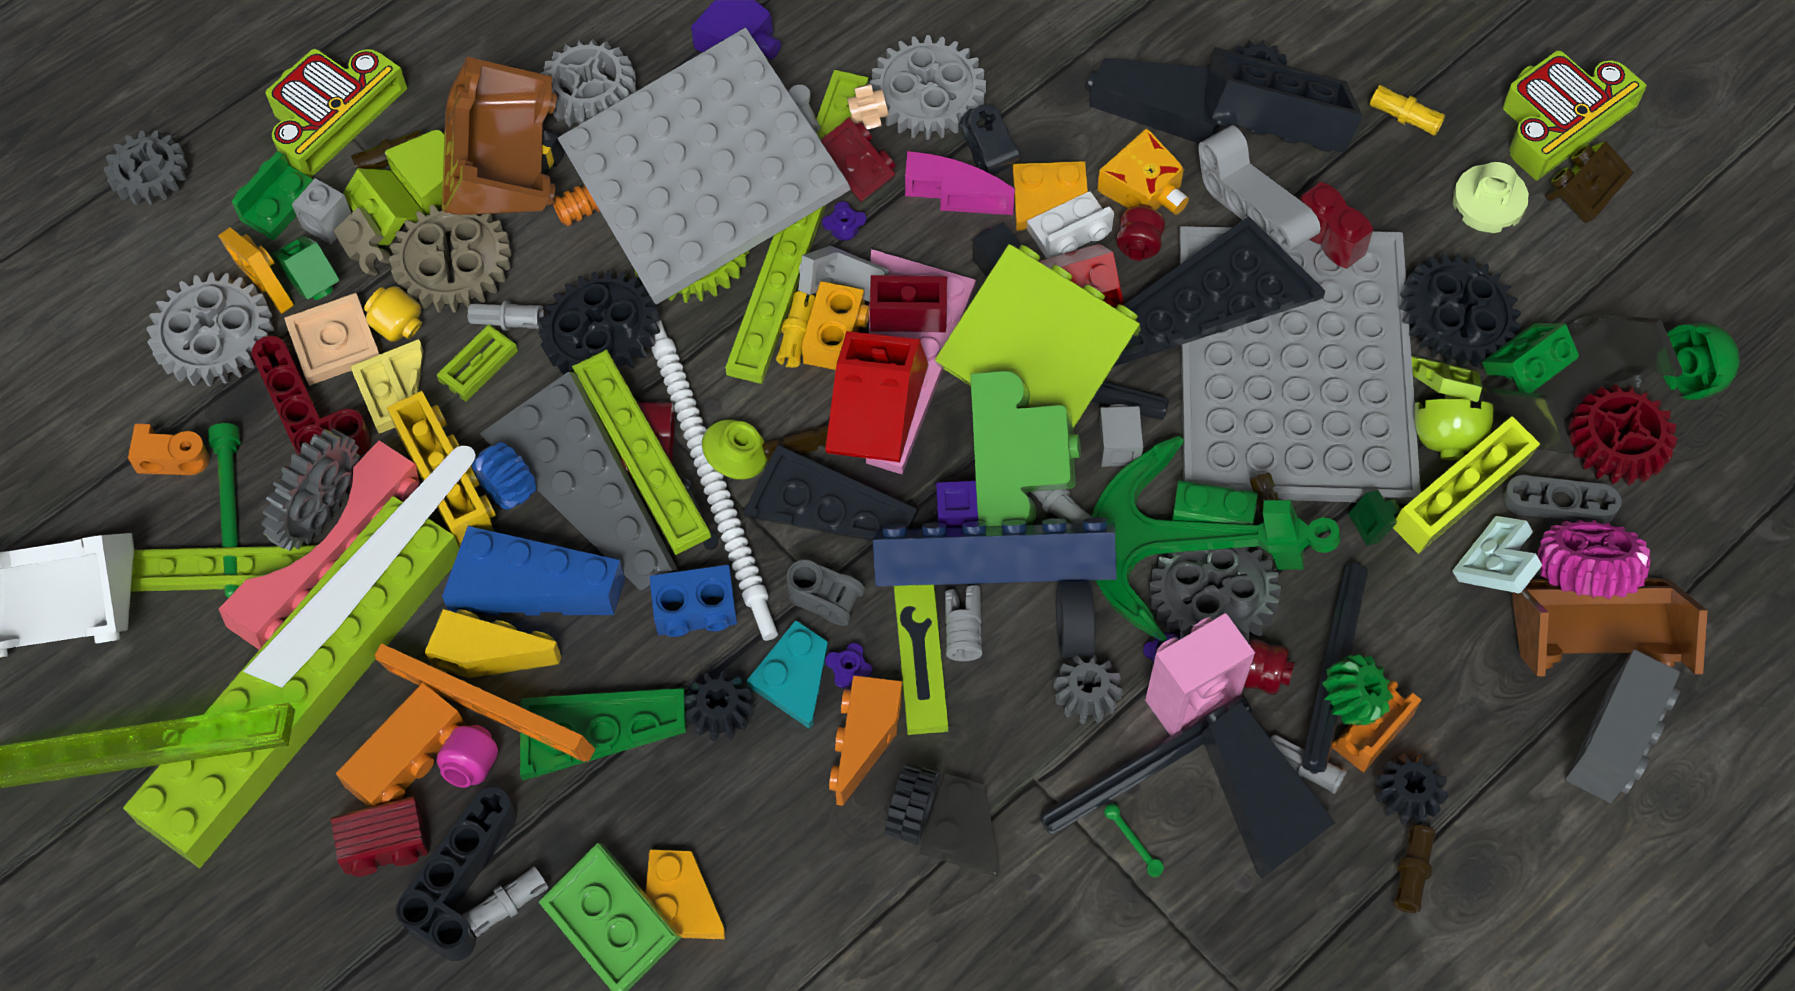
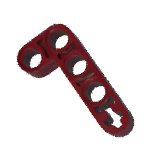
M266 336L256 341L252 348V357L297 455L301 453V447L304 442L310 445L313 435L321 436L325 429L329 432L335 429L343 434L356 430L355 433L348 436L355 440V445L359 446L356 454L361 456L367 452L371 446L372 439L361 414L353 409H343L320 419L283 340L277 336ZM278 360L280 366L273 368L271 362ZM292 387L289 390L282 392V390H284L285 388ZM306 416L303 420L295 422L299 417Z

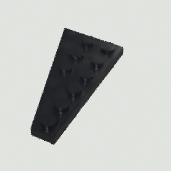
M1248 216L1123 305L1138 316L1135 321L1140 323L1141 331L1137 337L1133 335L1113 367L1324 298L1325 290Z

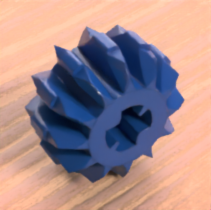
M498 442L493 446L487 447L478 454V457L472 463V469L479 481V485L485 490L486 495L490 496L494 503L500 505L503 509L509 510L521 505L536 491L535 478L530 473L529 466L523 462L522 457L518 456L512 447L507 446L505 443Z

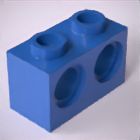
M729 565L649 576L654 621L658 635L665 634L669 637H679L693 630L721 631L729 625L737 624ZM710 597H720L723 599L717 605L705 604V601ZM673 602H679L683 604V606L676 611H668L665 609V607L668 604Z

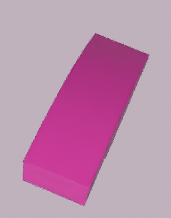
M907 151L905 196L941 198L940 211L1013 215L1015 188L1001 179L975 166L955 159Z

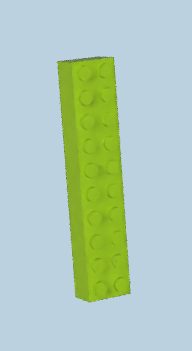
M392 496L123 807L138 825L199 869L376 660L374 655L381 643L387 646L453 568L459 551L455 536L430 519H427L339 628L282 688L243 672L403 504L396 497Z

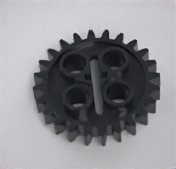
M1444 253L1438 260L1429 257L1424 265L1420 263L1404 282L1406 286L1400 293L1404 300L1400 304L1399 309L1408 312L1402 319V322L1413 324L1414 326L1409 332V336L1420 335L1422 340L1419 343V347L1423 348L1430 345L1432 347L1431 357L1433 358L1441 352L1444 354L1445 364L1447 365L1453 358H1457L1460 368H1464L1469 361H1471L1475 368H1478L1483 360L1515 338V333L1521 327L1516 322L1521 315V311L1512 308L1518 301V298L1506 295L1511 288L1510 284L1500 286L1498 280L1501 274L1497 273L1490 276L1487 263L1479 269L1476 267L1474 257H1471L1466 264L1463 263L1460 254L1457 253L1452 261H1450L1449 257Z
M608 270L604 278L600 279L596 271H594L591 275V281L587 282L582 276H578V286L574 288L566 283L564 286L567 293L564 296L557 293L553 295L557 304L545 305L544 307L549 316L542 317L539 320L544 328L538 331L543 341L540 345L552 366H557L563 375L567 372L574 373L572 366L607 350L622 376L621 366L626 364L634 369L635 363L633 358L637 356L645 359L647 355L643 347L655 346L651 335L660 333L656 323L661 320L657 311L658 305L654 303L645 286H641L638 278L634 277L629 280L625 272H621L615 279L612 271Z

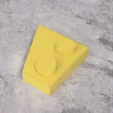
M419 339L350 366L379 434L395 428L386 407L419 392L424 352Z

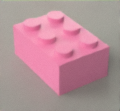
M1226 613L1214 620L1212 617L1203 619L1192 628L1191 634L1180 640L1177 637L1171 638L1164 642L1156 651L1145 701L1170 736L1235 697L1241 696L1255 652Z

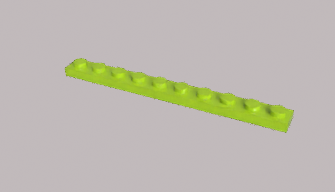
M834 70L816 118L820 125V130L816 135L820 140L850 117L852 120L847 98L856 96L854 88L868 85V77ZM826 205L773 236L725 367L727 376L763 384L781 334L782 324L786 320L793 295L800 280L799 267L802 262V255L810 252Z

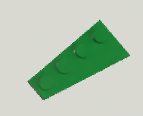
M684 688L521 698V708L582 735L595 748L589 761L686 733ZM520 732V777L522 781L585 763Z

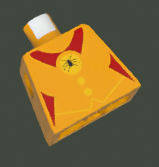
M1148 129L1139 134L1099 171L1097 191L1128 209L1139 205H1148L1157 210L1163 205L1174 215H1178L1189 201V197L1179 190L1184 171L1182 165Z

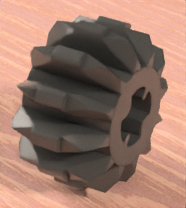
M1095 654L1089 657L1088 663H1084L1082 658L1076 655L1073 658V666L1063 663L1059 672L1061 677L1054 679L1053 688L1058 691L1055 695V703L1057 705H1066L1064 710L1066 718L1073 716L1075 713L1080 714L1079 722L1082 725L1086 723L1088 715H1092L1093 719L1099 724L1103 721V712L1111 715L1114 714L1117 708L1115 701L1121 700L1123 690L1118 687L1121 682L1120 673H1110L1112 667L1110 660L1101 665L1096 664L1097 657ZM1084 686L1093 687L1092 693L1084 692Z

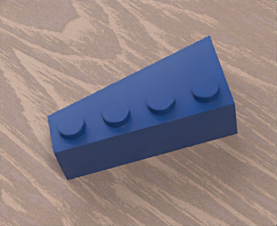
M468 526L442 598L448 611L456 613L457 610H466L471 613H484V616H501V612H524L525 616H540L541 612H561L562 615H614L625 583V577L621 562L617 559Z

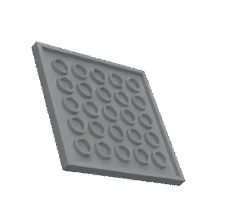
M746 28L558 137L560 144L656 305L851 190L845 177Z

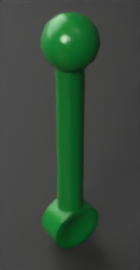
M1112 803L1108 804L1104 809L1105 816L1115 821L1145 861L1148 875L1153 878L1161 876L1164 870L1163 863L1151 857L1120 816L1119 806Z

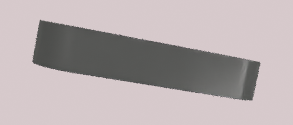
M1519 475L1512 478L1503 493L1504 505L1509 511L1517 515L1569 521L1580 519L1583 522H1593L1595 520L1601 524L1612 521L1622 504L1619 492L1607 484ZM1518 489L1524 490L1525 496L1529 497L1527 501L1521 500L1520 494L1516 493ZM1541 491H1544L1545 494H1544V496H1543V498H1542V504H1541V503H1540V500H1541V497H1542V496H1538V495H1539V493H1540ZM1555 492H1564L1571 498L1572 505L1560 507L1553 502L1551 495ZM1597 498L1603 499V504L1608 506L1606 510L1600 509L1599 503L1595 502ZM1581 501L1586 503L1583 508L1579 507Z

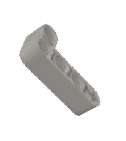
M1233 125L1228 126L1200 142L1199 157L1204 185L1213 198L1242 220L1249 216L1285 252L1293 250L1320 233L1319 220L1306 204L1250 164L1247 141L1237 127Z

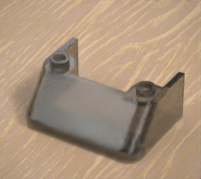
M1604 314L1584 316L1567 326L1579 357L1532 393L1520 392L1514 378L1498 375L1487 380L1482 385L1481 391L1486 402L1493 404V410L1505 422L1513 416L1540 443L1537 448L1538 450L1569 454L1574 448L1562 420L1572 414L1576 406H1579L1584 397L1589 393L1594 395L1601 386L1607 389L1616 383L1624 391L1631 385H1633V389H1636L1643 385L1644 379L1651 374L1678 377L1683 373L1661 319Z

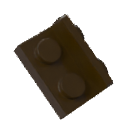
M1603 141L1593 147L1587 144L1580 148L1571 157L1573 164L1560 171L1551 180L1553 186L1545 194L1549 201L1562 196L1584 223L1594 220L1634 173L1607 141Z

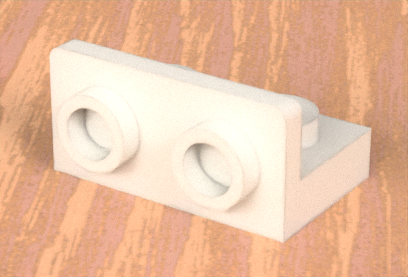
M1091 191L1028 220L1027 230L1048 259L1075 251L1078 247L1090 241L1096 242L1105 238L1112 231L1114 211L1111 207L1103 209Z

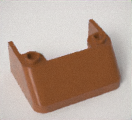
M1647 577L1644 586L1639 587L1637 592L1627 593L1626 597L1612 595L1611 599H1606L1603 596H1595L1593 599L1590 595L1582 594L1577 596L1576 592L1573 591L1564 592L1561 590V586L1549 584V579H1531L1521 593L1512 592L1520 657L1536 676H1546V669L1552 668L1553 663L1560 662L1562 654L1631 653L1633 649L1669 667L1674 666L1675 662H1682L1694 674H1703L1708 610L1670 580Z

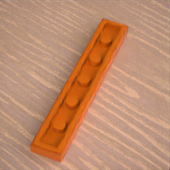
M382 643L374 655L376 660L389 672L419 686L424 683L438 695L583 762H589L595 751V748L582 735Z

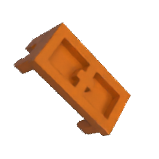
M1391 681L1387 685L1388 690L1394 697L1388 701L1390 711L1376 719L1374 723L1365 726L1362 724L1358 726L1350 724L1331 746L1363 773L1414 716L1422 700L1414 693L1409 694L1406 698L1400 696L1396 691L1398 683L1395 681Z

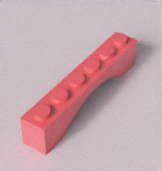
M378 441L353 467V483L348 503L338 523L327 537L310 553L291 565L264 576L245 580L219 608L226 627L260 650L390 498L394 496L403 502L418 488L420 481L415 463L381 441Z

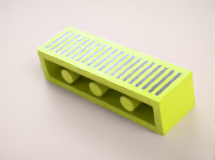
M1513 416L1510 417L1402 508L1396 517L1397 523L1393 529L1418 554L1421 553L1524 465L1540 443Z

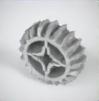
M578 39L576 47L573 48L565 44L563 53L553 51V61H545L544 72H541L543 75L552 76V92H555L557 95L553 111L554 117L557 121L565 119V123L569 128L576 123H579V125L637 90L635 70H633L628 56H623L619 47L611 49L607 41L598 46L595 40L592 39L589 45H583ZM606 73L612 76L615 79V81L608 80L607 76L604 74ZM565 87L569 89L572 95L570 96L566 94L564 91H562V88Z

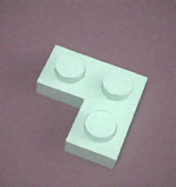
M1496 516L1452 570L1457 580L1463 583L1521 593L1542 566L1536 554L1519 551L1533 533L1526 520Z

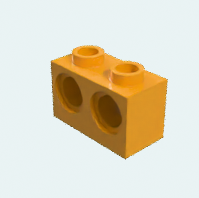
M820 281L802 342L803 364L836 370L837 360L846 331L859 332L860 327L866 328L870 306L865 305L863 289ZM838 310H847V311H848V312L843 313V314L836 313V311H838ZM830 341L839 342V344L833 346L826 343Z

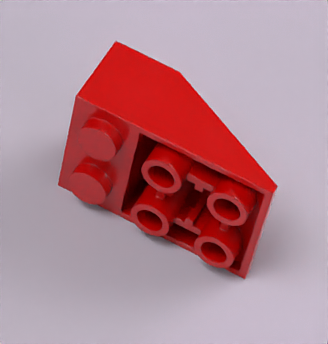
M846 331L836 364L826 453L900 463L929 365L920 339Z

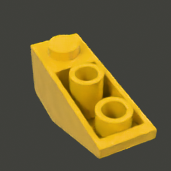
M443 609L425 650V654L432 667L467 678L558 665L562 658L557 643L551 636L538 631H533L531 634L517 631L513 625L504 621L496 620L494 624L486 622L466 610H457L455 613Z

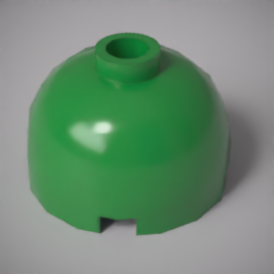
M1689 323L1678 325L1666 335L1665 338H1670L1667 341L1666 348L1660 350L1661 373L1671 390H1675L1677 387L1685 395L1682 398L1698 400L1716 395L1726 389L1737 375L1740 364L1739 350L1734 339L1726 330L1711 323Z

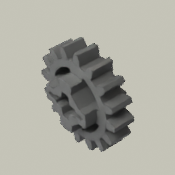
M156 130L151 134V137H146L144 131H139L138 138L134 140L129 135L125 136L127 143L124 146L116 143L113 145L116 155L110 154L106 156L109 165L104 167V172L108 177L107 181L114 192L117 191L122 200L130 196L133 204L136 205L142 198H146L149 205L153 204L154 197L158 195L163 200H166V191L168 189L172 191L179 190L176 180L186 179L183 169L187 168L188 164L179 143L175 144L170 135L162 139L159 131ZM162 154L168 157V161H165ZM124 174L128 175L130 181L124 178Z

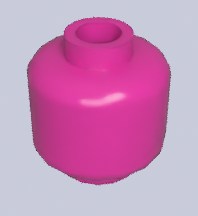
M479 725L458 726L451 732L438 752L437 763L442 777L447 782L456 787L466 788L478 785L486 779L497 759L499 750L496 742L492 739L491 733L484 727Z

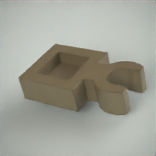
M358 207L333 230L349 258L359 261L360 268L366 274L373 276L378 274L374 267L376 258L380 262L390 263V254L377 246L384 237L367 210Z

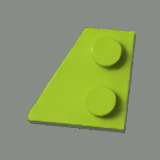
M1411 355L1412 373L1415 378L1437 392L1445 394V399H1465L1478 402L1482 390L1479 371Z

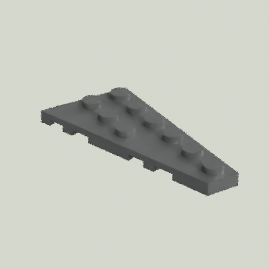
M567 372L479 433L492 446L502 442L512 447L515 453L522 457L523 462L529 466V471L535 478L536 489L605 557L620 560L624 575L640 591L648 592L651 590L649 576L679 572L576 373Z

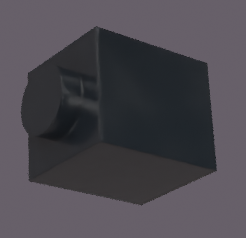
M1003 222L993 229L987 228L977 235L973 240L972 260L984 275L988 277L1009 244L1017 249L1022 244Z

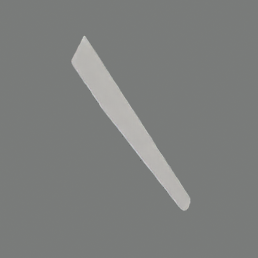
M469 446L455 448L243 672L282 688L339 628L475 460L474 450Z

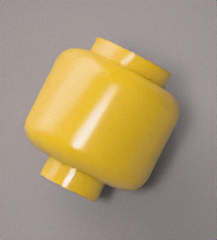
M397 286L387 289L380 287L373 293L364 307V310L367 312L366 322L390 342H396L403 337L408 340L411 339L422 325V321L418 319L421 314L420 304Z

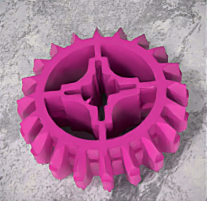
M1580 519L1576 523L1565 521L1562 522L1561 526H1551L1549 531L1544 532L1537 555L1542 564L1540 567L1541 576L1549 579V584L1561 586V590L1564 592H1576L1577 596L1582 594L1590 595L1593 599L1595 596H1603L1606 599H1611L1612 595L1626 597L1627 593L1637 592L1639 587L1644 586L1651 562L1649 557L1650 550L1646 547L1644 540L1638 539V534L1626 532L1623 526H1611L1609 522L1601 524L1595 520L1593 522H1583Z

